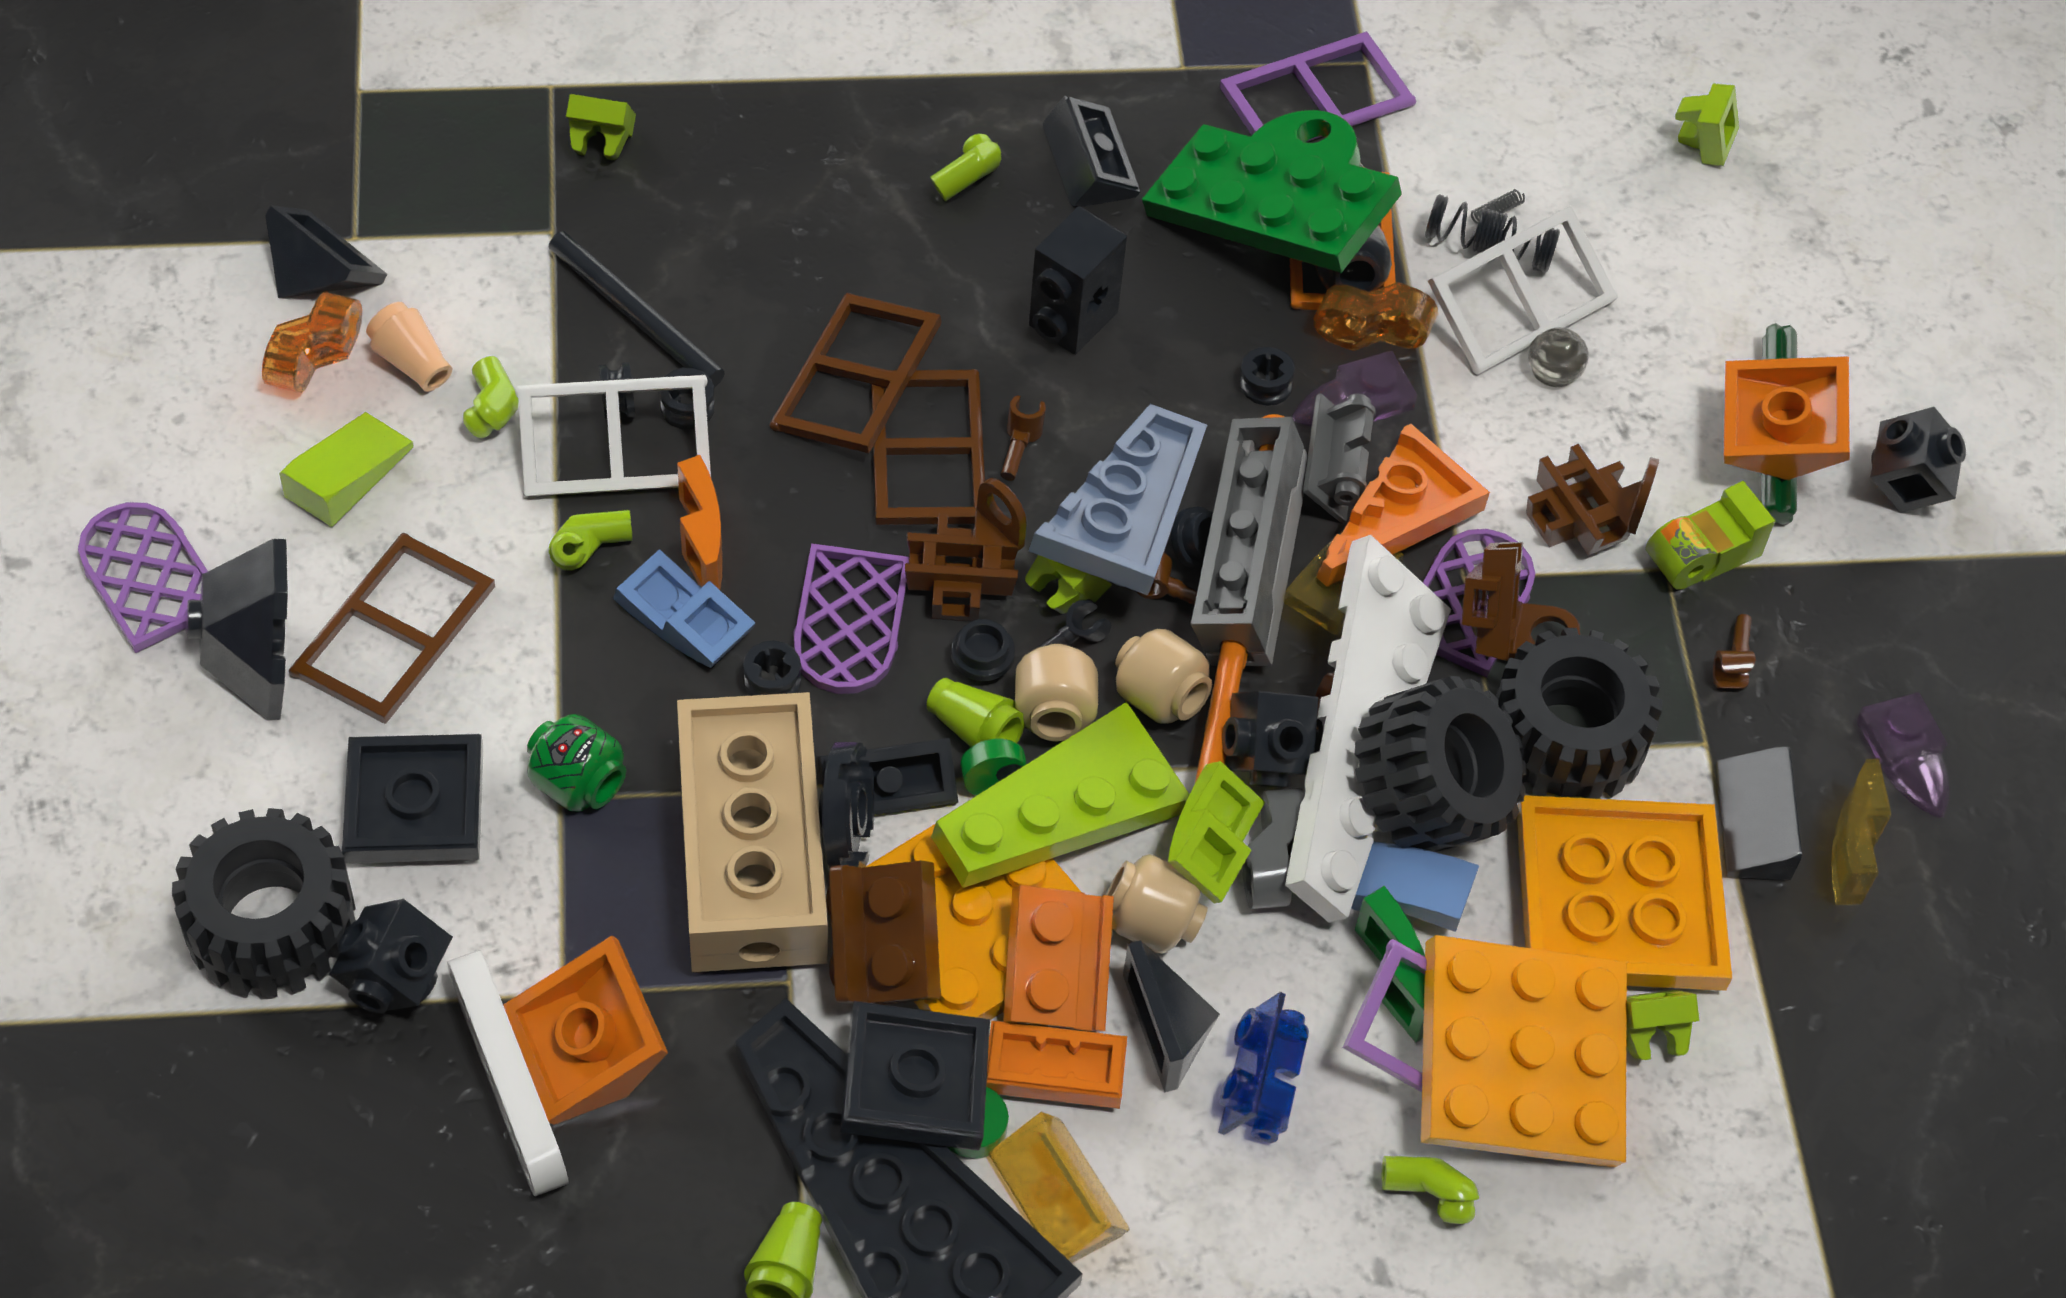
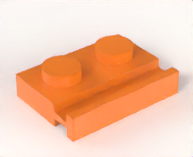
M1019 885L1012 889L1003 1022L1095 1033L1105 1031L1114 896L1086 895L1084 892Z

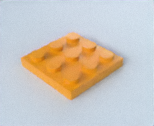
M1524 796V801L1518 803L1517 827L1525 948L1627 962V986L1727 991L1732 980V968L1715 804Z
M934 824L866 867L920 860L934 863L941 999L914 1001V1003L920 1010L992 1020L1004 1012L1012 889L1019 885L1075 892L1081 891L1053 858L963 888L931 838L935 827Z
M1434 935L1425 942L1427 965L1424 983L1421 1143L1607 1167H1617L1625 1163L1627 962Z

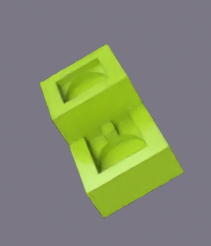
M1221 761L1206 764L1194 784L1179 817L1170 846L1168 863L1189 882L1198 887L1214 904L1222 902L1251 852V849L1243 841L1264 806L1265 801Z

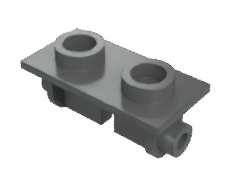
M1320 393L1316 395L1303 492L1342 524L1347 521L1348 506L1356 504L1367 487L1366 474L1369 451L1362 445L1371 441L1372 425L1375 420L1376 410L1371 404L1370 398L1363 394H1352L1347 398V401L1334 405Z

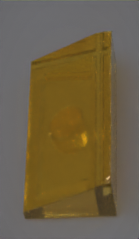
M1044 1112L1038 1113L988 1153L1033 1228L1071 1263L1119 1239L1130 1230L1067 1127L1058 1117Z

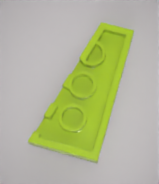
M1125 702L937 820L931 838L964 888L1180 816L1190 794L1129 704Z

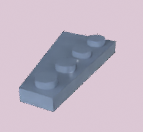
M1150 404L1117 440L1111 454L1104 461L1100 460L1091 469L1086 482L1077 492H1071L1059 505L1057 514L1049 523L1044 522L1034 533L1028 551L1108 580L1116 585L1148 595L1207 424Z

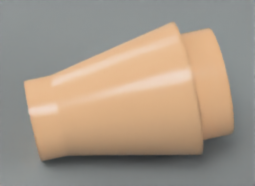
M394 302L381 309L370 320L366 328V334L371 339V349L416 381L424 391L435 390L450 377L453 368L443 357L418 309L408 308L403 302Z

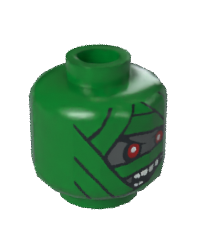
M569 714L558 719L556 722L546 721L534 731L528 741L527 752L530 754L527 764V775L536 788L567 810L580 812L590 807L594 809L603 807L617 794L626 777V768L623 765L624 752L621 744L617 739L584 716Z

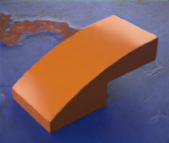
M697 455L677 463L679 500L688 514L680 518L682 555L700 587H703L710 581L720 590L722 582V539L719 505L709 471L701 455Z

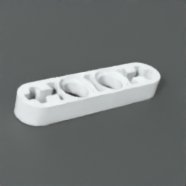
M478 950L447 961L459 1004L533 1195L537 1196L569 1184L559 1147L482 951Z

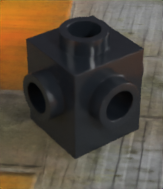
M1935 407L1880 421L1876 448L1871 455L1872 470L1870 478L1901 513L1956 499L1961 463L1966 457L1964 439L1961 433L1956 428L1951 427Z
M1264 691L1232 693L1230 718L1227 719L1222 733V746L1224 753L1227 755V767L1231 771L1250 772L1249 784L1257 786L1288 787L1289 775H1306L1310 754L1320 752L1321 733L1316 725L1318 697Z
M404 898L365 906L359 918L343 933L338 945L340 954L329 976L349 990V998L356 1005L367 1011L385 1013L386 1011L418 1006L433 990L438 978L436 970L453 936Z

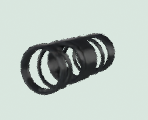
M1439 194L1433 204L1425 231L1426 238L1430 237L1433 239L1437 236L1439 242L1444 241L1463 210L1461 245L1463 249H1466L1473 242V252L1477 251L1479 253L1504 241L1512 223V236L1515 235L1517 218L1515 216L1511 217L1505 226L1508 217L1507 213L1503 214V212L1499 213V211L1495 212V210L1491 211V209L1487 210L1486 207L1483 208L1479 223L1470 240L1465 245L1467 202L1465 201L1460 205L1447 231L1441 237V222L1449 198ZM1558 228L1546 231L1541 245V234L1537 236L1532 262L1533 270L1536 268L1537 271L1548 272L1560 235ZM1531 240L1524 243L1521 251L1516 257L1518 261L1524 254Z

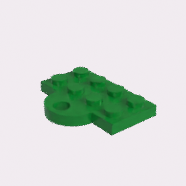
M1305 110L1277 117L1260 127L1251 137L1203 124L1142 198L1146 215L1149 217L1342 273L1402 195L1397 176L1360 167L1361 159L1356 135L1352 126L1345 119L1330 112ZM1314 137H1326L1319 142L1306 143V141Z

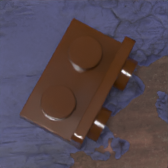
M920 860L863 868L849 865L831 866L830 886L826 894V907L832 920L833 954L829 963V974L835 988L836 1001L846 1004H853L854 1001L882 1005L941 999L934 863Z

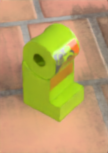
M1743 480L1725 489L1719 501L1689 516H1680L1664 524L1649 538L1645 551L1675 589H1685L1700 581L1710 580L1762 556L1775 520Z

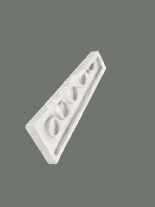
M1372 535L1354 540L1350 546L1338 607L1339 610L1346 614L1341 639L1332 641L1328 664L1335 668L1331 694L1321 697L1317 719L1322 721L1323 725L1320 752L1310 754L1305 779V797L1300 805L1285 883L1286 887L1328 922L1348 918L1378 829V825L1375 823L1376 814L1373 809L1367 810L1362 796L1365 795L1362 783H1357L1355 769L1359 768V759L1354 755L1355 742L1362 740L1358 728L1362 718L1370 716L1368 709L1375 702L1384 700L1386 696L1427 683L1451 611L1438 596Z

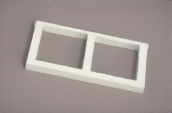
M1571 205L1428 280L1472 367V371L1476 375L1618 298L1617 292L1613 289ZM1562 223L1599 296L1549 322L1512 249ZM1498 257L1535 330L1485 357L1447 284Z
M705 375L516 386L515 394L519 399L525 497L679 488L678 474L624 477L618 393L692 389L697 455H701L711 477L705 397L707 377ZM606 394L611 478L537 483L531 398Z

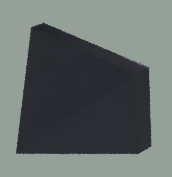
M270 205L265 218L278 298L383 284L388 274L309 210Z
M1141 940L1128 943L1123 977L1164 1093L1177 1090L1220 1013Z

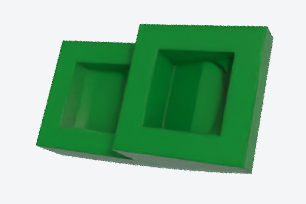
M1385 886L1363 898L1355 932L1380 962L1385 955L1387 943L1391 939L1398 941L1425 957L1422 945L1410 921ZM1400 961L1382 1003L1413 1041L1417 1043L1423 1039L1425 975Z

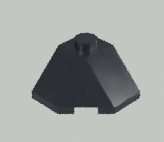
M271 539L202 574L200 600H188L187 639H199L200 665L267 720L281 719L285 687L286 658L283 654L288 603L286 539Z

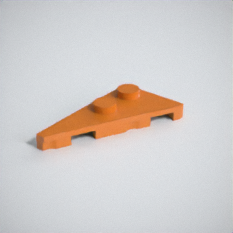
M1409 424L1401 431L1398 444L1390 457H1385L1378 468L1376 479L1369 482L1355 504L1345 529L1341 535L1337 534L1328 547L1326 558L1319 568L1316 578L1326 587L1344 579L1350 546L1354 540L1372 535L1393 555L1484 511L1490 492L1415 426Z

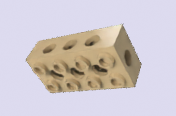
M810 692L677 700L692 972L826 964L828 954V923Z

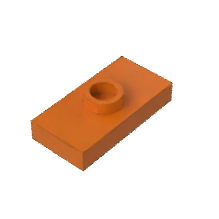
M991 1020L986 1087L994 1090L999 1095L1120 1109L1128 1036Z

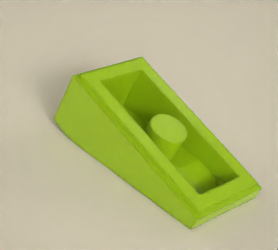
M364 412L293 459L279 473L284 497L333 527L414 447L413 441L369 413Z

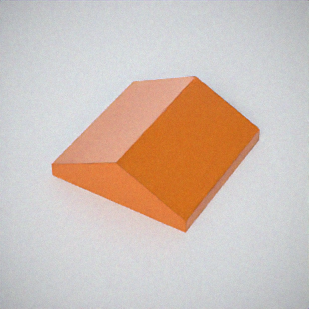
M1849 356L1725 361L1724 464L1790 480L1850 460Z
M614 936L608 937L503 1004L547 1119L553 1125L628 1097L668 1054L621 944Z

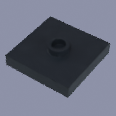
M482 734L349 737L342 854L345 863L480 860L483 773Z
M854 1001L850 1014L840 1133L979 1151L984 1138L990 1019Z

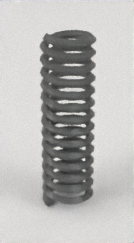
M1513 189V191L1507 192L1503 196L1497 197V199L1491 200L1487 204L1472 210L1471 218L1478 224L1479 222L1477 221L1480 220L1482 210L1485 207L1487 210L1491 209V211L1495 210V212L1505 213L1525 202V194L1523 193L1521 196L1518 190Z

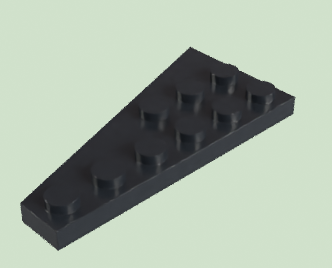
M787 998L782 1000L735 1041L736 1054L816 1210L821 1214L823 1223L862 1298H1067L1081 1285L1083 1273L946 1146L840 1133L847 1054Z

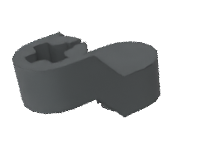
M1302 788L1268 790L1262 793L1261 799L1265 801L1261 809L1262 832L1248 844L1251 852L1243 864L1242 871L1245 895L1250 909L1289 906L1291 903L1292 891L1285 886L1300 805L1305 797Z

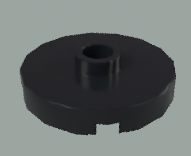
M835 742L829 752L825 769L824 788L821 790L819 799V820L823 828L824 849L829 868L838 865L863 868L866 867L869 861L870 854L868 852H858L860 837H870L871 830L874 829L875 795L873 770L869 766V760H859L860 757H866L868 751L863 743Z

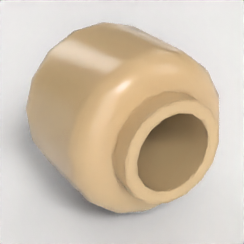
M1154 629L1141 637L1134 636L1122 646L1116 658V667L1118 668L1116 676L1117 692L1126 702L1157 723L1168 724L1179 719L1187 720L1193 717L1202 708L1210 695L1212 680L1209 678L1208 660L1199 650L1169 630Z
M1051 644L1039 647L1022 658L1016 668L1015 709L1023 713L1024 727L1042 739L1063 741L1092 724L1098 710V671L1093 660L1079 649L1067 645Z
M1150 854L1142 856L1134 864L1127 860L1123 862L1106 894L1114 896L1112 929L1117 934L1133 942L1141 940L1152 951L1160 954L1170 951L1177 945L1180 939L1191 943L1205 920L1208 907L1198 903L1201 893L1198 887L1189 882L1167 861Z

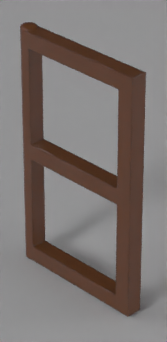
M846 293L771 420L770 428L773 431L870 453L942 323L940 314ZM851 311L921 327L896 372L826 356ZM816 371L887 387L861 434L790 417Z
M976 369L915 370L906 387H968L970 437L886 438V427L884 426L874 444L876 525L938 524L939 513H948V524H975L978 489L980 484L985 481L979 371ZM872 384V413L884 394V387ZM971 454L974 507L888 508L886 455Z
M401 533L289 668L288 672L292 677L298 678L386 724L495 588V580L410 537L407 533ZM404 553L473 587L434 637L364 602ZM353 615L422 651L382 702L312 666Z

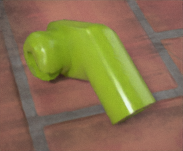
M974 134L969 137L962 149L964 155L930 177L936 190L945 201L995 171L1000 165V147L997 143L992 142L987 135Z
M487 356L480 359L472 368V374L481 392L473 400L474 406L464 411L463 423L469 432L478 438L489 436L493 429H502L518 410L519 399L516 397L515 388L500 360L495 356Z
M630 510L571 516L554 535L549 544L550 559L557 567L563 570H574L585 564L601 544L632 541Z
M1383 1156L1381 1168L1383 1190L1428 1192L1438 1197L1437 1213L1447 1223L1465 1224L1470 1223L1474 1219V1200L1479 1199L1475 1182L1444 1160L1433 1157Z

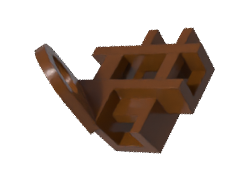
M1579 444L1570 447L1568 462L1555 467L1548 456L1540 458L1536 481L1543 491L1528 496L1526 514L1549 548L1576 537L1586 553L1590 555L1626 541L1630 534H1636L1660 459L1650 457L1642 480L1622 488L1618 482L1625 469L1621 461L1597 470ZM1574 478L1577 483L1568 485L1566 480ZM1593 497L1599 506L1593 508L1587 498ZM1552 513L1556 520L1550 522L1546 514ZM1607 525L1610 530L1602 533L1599 528Z
M995 478L987 479L980 484L975 514V529L948 528V513H939L937 534L907 533L910 554L909 563H905V575L908 590L933 591L932 619L979 620L981 594L1012 596L1018 579V570H1015V558L1017 552L1025 547L1027 521L1020 501L1007 485ZM993 494L1005 503L1011 514V519L999 509ZM946 556L973 557L972 564L945 563ZM943 596L970 598V605L944 604Z
M1523 542L1490 543L1484 549L1483 562H1480L1465 578L1461 625L1477 627L1475 650L1477 654L1506 661L1509 658H1515L1517 648L1528 641L1535 644L1531 636L1533 629L1538 624L1547 621L1560 623L1565 628H1577L1580 635V624L1575 616L1566 609L1518 601Z

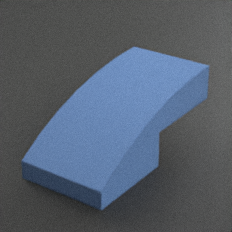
M660 549L616 588L613 597L628 613L657 636L682 653L710 668L755 626V622L713 583L708 581L703 587H700Z
M1373 841L1351 909L1360 912L1363 898L1385 886L1405 914L1456 932L1479 865L1411 846L1402 848L1393 843Z

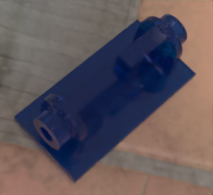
M1282 992L1277 993L1256 1008L1248 1009L1237 1025L1234 1035V1043L1239 1046L1234 1069L1227 1076L1219 1098L1220 1104L1224 1106L1218 1131L1220 1134L1225 1135L1238 1126L1245 1124L1252 1127L1251 1135L1253 1138L1261 1142L1273 1143L1278 1140L1280 1133H1284L1288 1129L1296 1086L1276 1078L1275 1073H1281L1291 1079L1299 1075L1309 1037V1029L1304 1024L1305 1016L1302 1013L1291 1009L1282 1010L1286 996Z

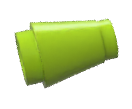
M949 678L939 680L932 688L927 699V710L936 715L941 722L970 747L989 739H1007L1018 743L1025 726L1023 713L1015 709V701L960 682H954Z
M789 1202L783 1205L780 1215L774 1221L744 1270V1277L747 1282L745 1292L748 1298H810L812 1296L820 1227L823 1221L821 1214L815 1208L801 1202Z

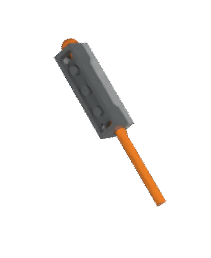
M1270 414L1262 418L1232 419L1191 620V626L1204 652H1206L1211 666H1217L1195 783L1206 764L1218 761L1225 764L1226 754L1222 746V733L1227 719L1230 718L1232 693L1239 692L1243 669L1245 666H1272L1303 502V489L1308 455L1292 417Z

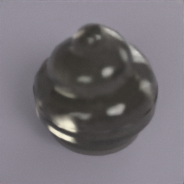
M1564 327L1550 328L1537 335L1532 341L1528 352V361L1534 376L1543 384L1551 387H1564L1571 384L1584 373L1589 359V350L1586 342L1579 334Z

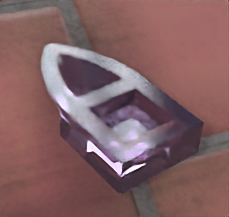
M1391 350L1338 366L1336 378L1320 385L1308 394L1298 405L1292 418L1295 422L1312 426L1316 395L1320 393L1334 405L1347 401V398L1352 394H1363L1370 398L1371 404L1376 410L1374 421L1414 410L1417 393Z
M1917 692L1862 707L1856 721L1888 779L1914 805L1937 818L1944 817L1950 789L1948 773L1942 753L1948 743L1921 694Z

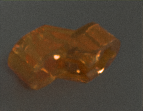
M1400 282L1373 292H1367L1348 285H1334L1325 293L1313 318V324L1318 334L1325 340L1352 351L1381 340L1399 347L1418 348L1424 345L1438 316V307L1427 293Z
M323 292L317 298L309 315L276 325L263 357L262 379L264 384L302 393L310 383L316 369L348 359L361 328L362 304L360 300Z

